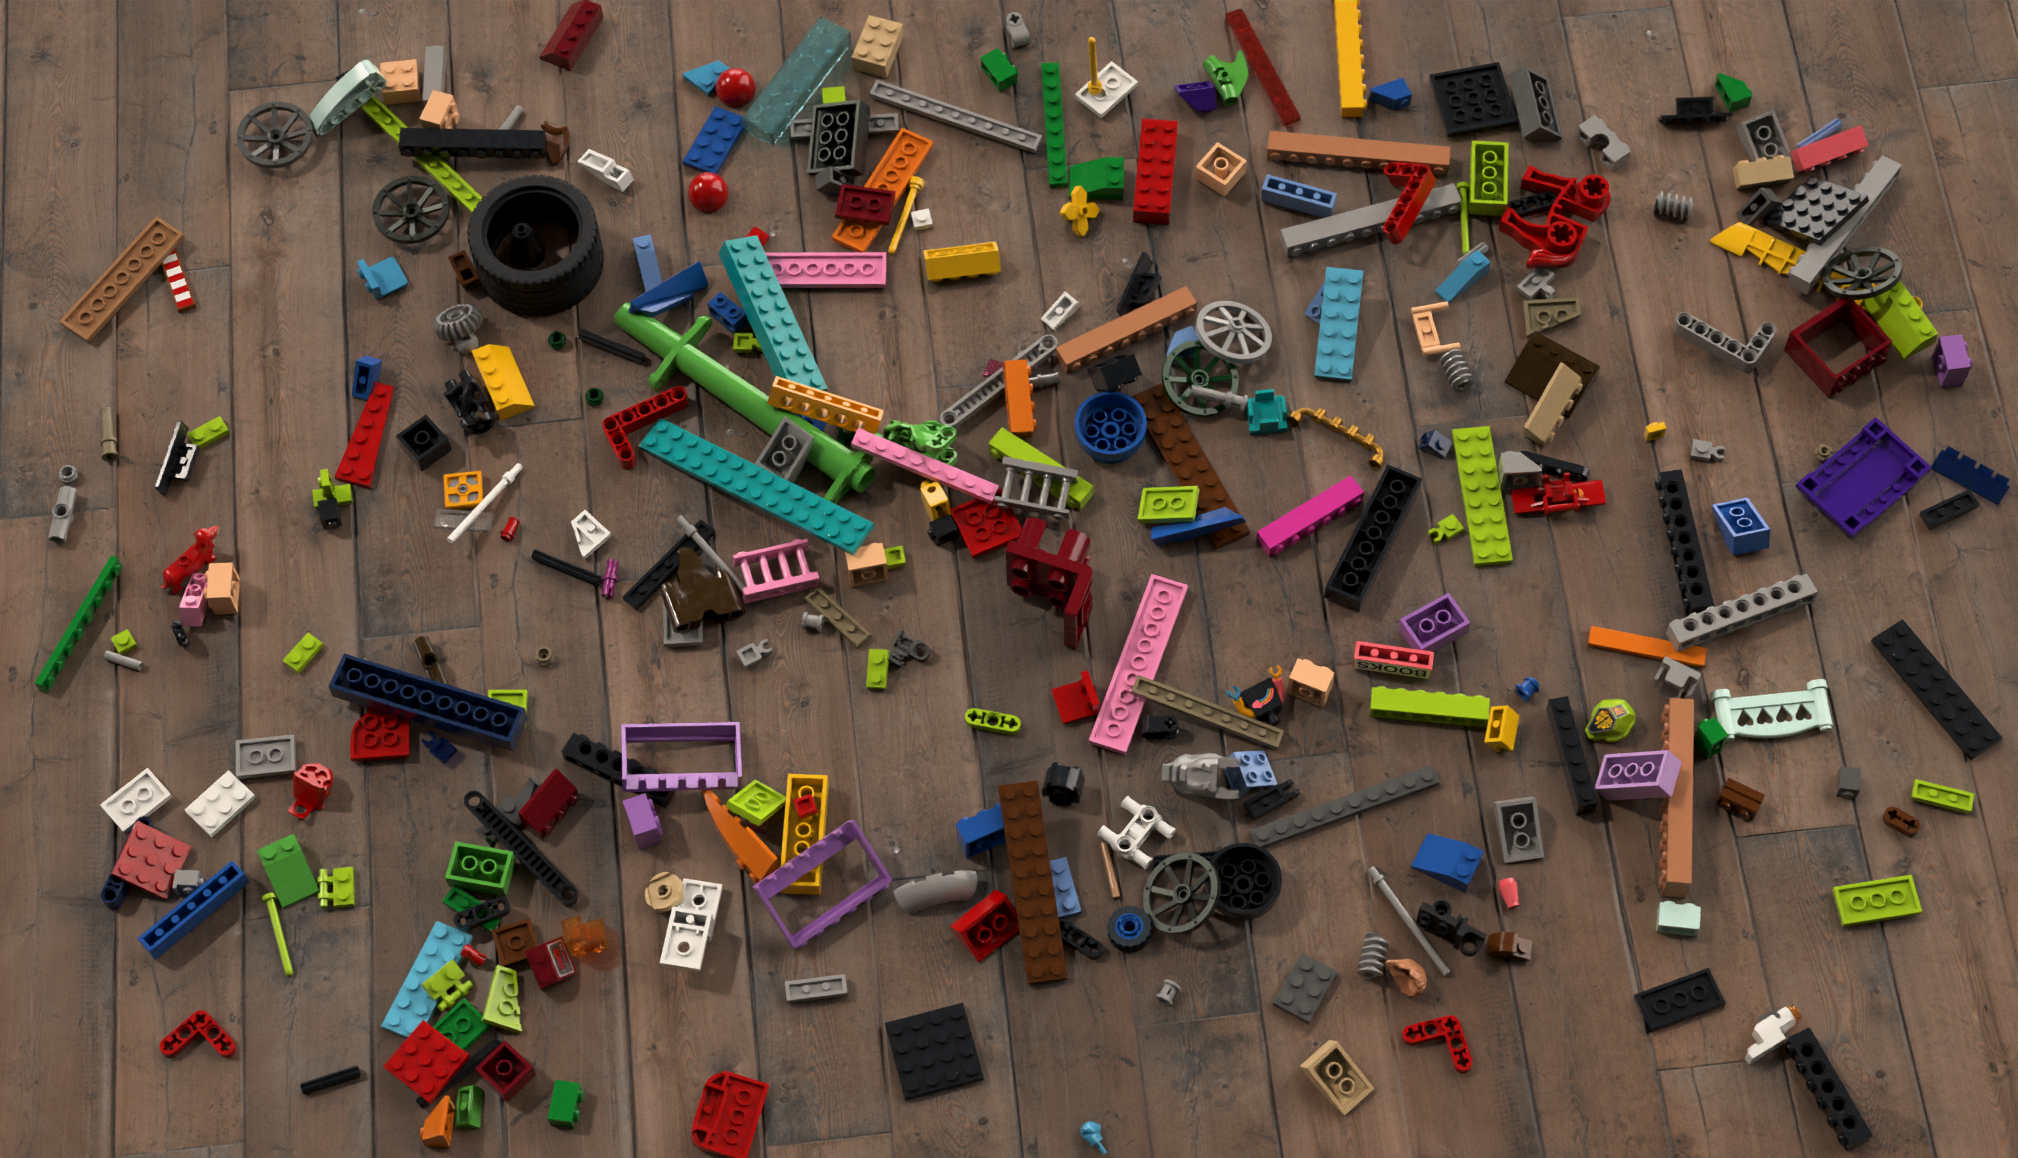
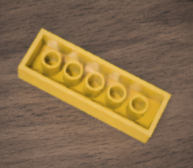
M788 774L781 867L825 837L829 791L828 775ZM812 794L818 814L800 820L793 800ZM823 862L780 892L783 894L821 895Z

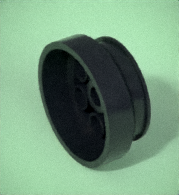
M1235 843L1222 848L1212 857L1210 863L1217 870L1221 889L1228 891L1227 894L1220 893L1219 902L1216 907L1219 912L1233 919L1249 920L1258 918L1273 908L1280 896L1282 873L1277 860L1270 852L1255 844ZM1248 866L1251 867L1253 870L1247 872L1243 870V868ZM1231 871L1233 875L1226 876L1224 872ZM1210 878L1205 882L1207 894H1211ZM1265 880L1267 884L1260 885L1257 881ZM1241 884H1244V885H1246L1248 888L1245 889V890H1242V889L1238 888V886L1241 885ZM1260 898L1262 902L1255 903L1252 899ZM1239 902L1243 906L1240 908H1236L1233 906V904Z

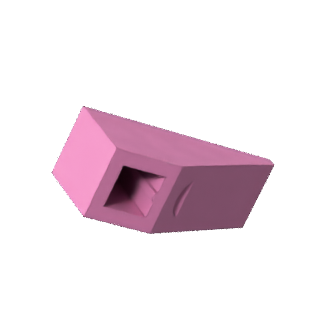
M203 573L192 574L179 606L182 626H202L208 602L204 597V589L207 588L208 582H206V577Z

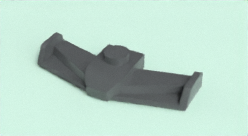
M530 775L516 800L509 795L496 809L515 828L521 827L522 823L518 812L541 784ZM484 826L475 829V833L489 845L497 840Z

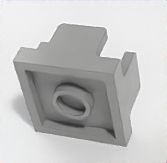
M1665 656L1653 680L1652 687L1655 688L1659 680L1665 683L1659 694L1661 697L1667 700L1670 698H1680L1682 693L1685 692L1687 693L1685 699H1690L1696 690L1701 673Z

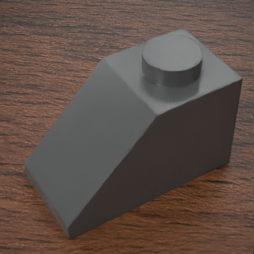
M828 166L815 175L816 191L828 196H839L842 184L857 186L856 177L832 166Z
M1760 188L1736 214L1744 224L1750 226L1767 217L1782 202L1771 189Z

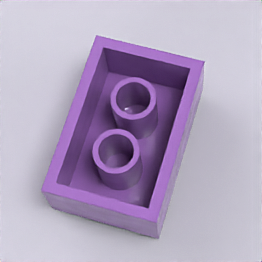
M1447 593L1400 619L1398 630L1412 649L1434 652L1467 634L1470 622L1452 596Z

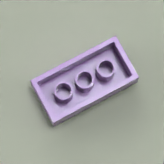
M1669 750L1605 754L1594 789L1608 801L1672 797L1682 762Z

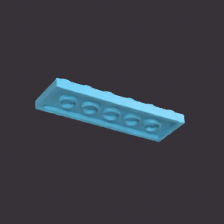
M1326 267L1314 377L1352 381L1363 270Z
M436 921L381 1025L382 1029L407 1039L422 1020L429 1024L441 999L438 997L432 1001L420 984L452 959L459 967L462 961V956L459 955L465 944L468 946L473 940L472 935Z

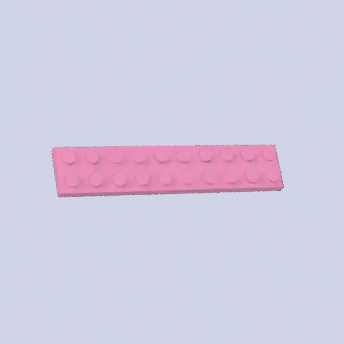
M1151 574L1090 735L1089 744L1126 755L1146 702L1145 699L1130 694L1137 675L1154 680L1188 590V585Z

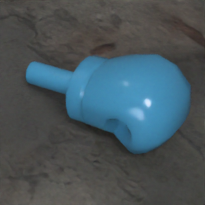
M1093 1121L1086 1122L1080 1129L1082 1138L1091 1147L1096 1145L1102 1155L1106 1154L1107 1151L1100 1143L1103 1139L1100 1136L1101 1126Z

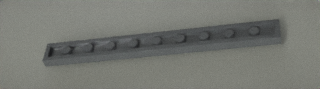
M1433 765L1249 830V834L1255 845L1265 848L1435 787L1440 784V780Z

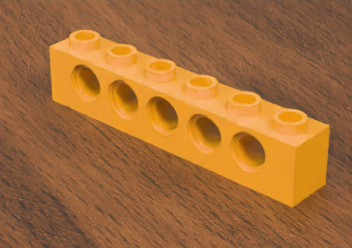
M778 376L775 377L767 404L775 408H782L794 414L804 415L813 420L844 428L847 431L857 432L859 428L872 434L877 433L884 410Z

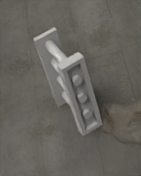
M1003 456L1002 466L1003 469H1006L1007 474L1002 496H994V502L997 507L1002 509H1009L1010 507L1052 515L1058 520L1070 518V512L1065 509L1070 484L1078 482V470ZM1022 472L1026 475L1020 501L1009 499L1014 473ZM1035 475L1043 476L1044 478L1039 504L1028 502L1032 479ZM1054 479H1059L1063 482L1057 508L1046 506L1051 481Z

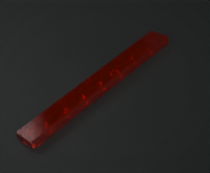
M1242 8L1225 13V18L1283 126L1300 121L1301 117Z

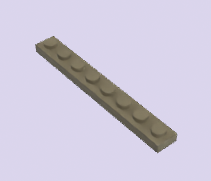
M1137 675L1130 693L1275 750L1278 749L1284 730L1141 675Z

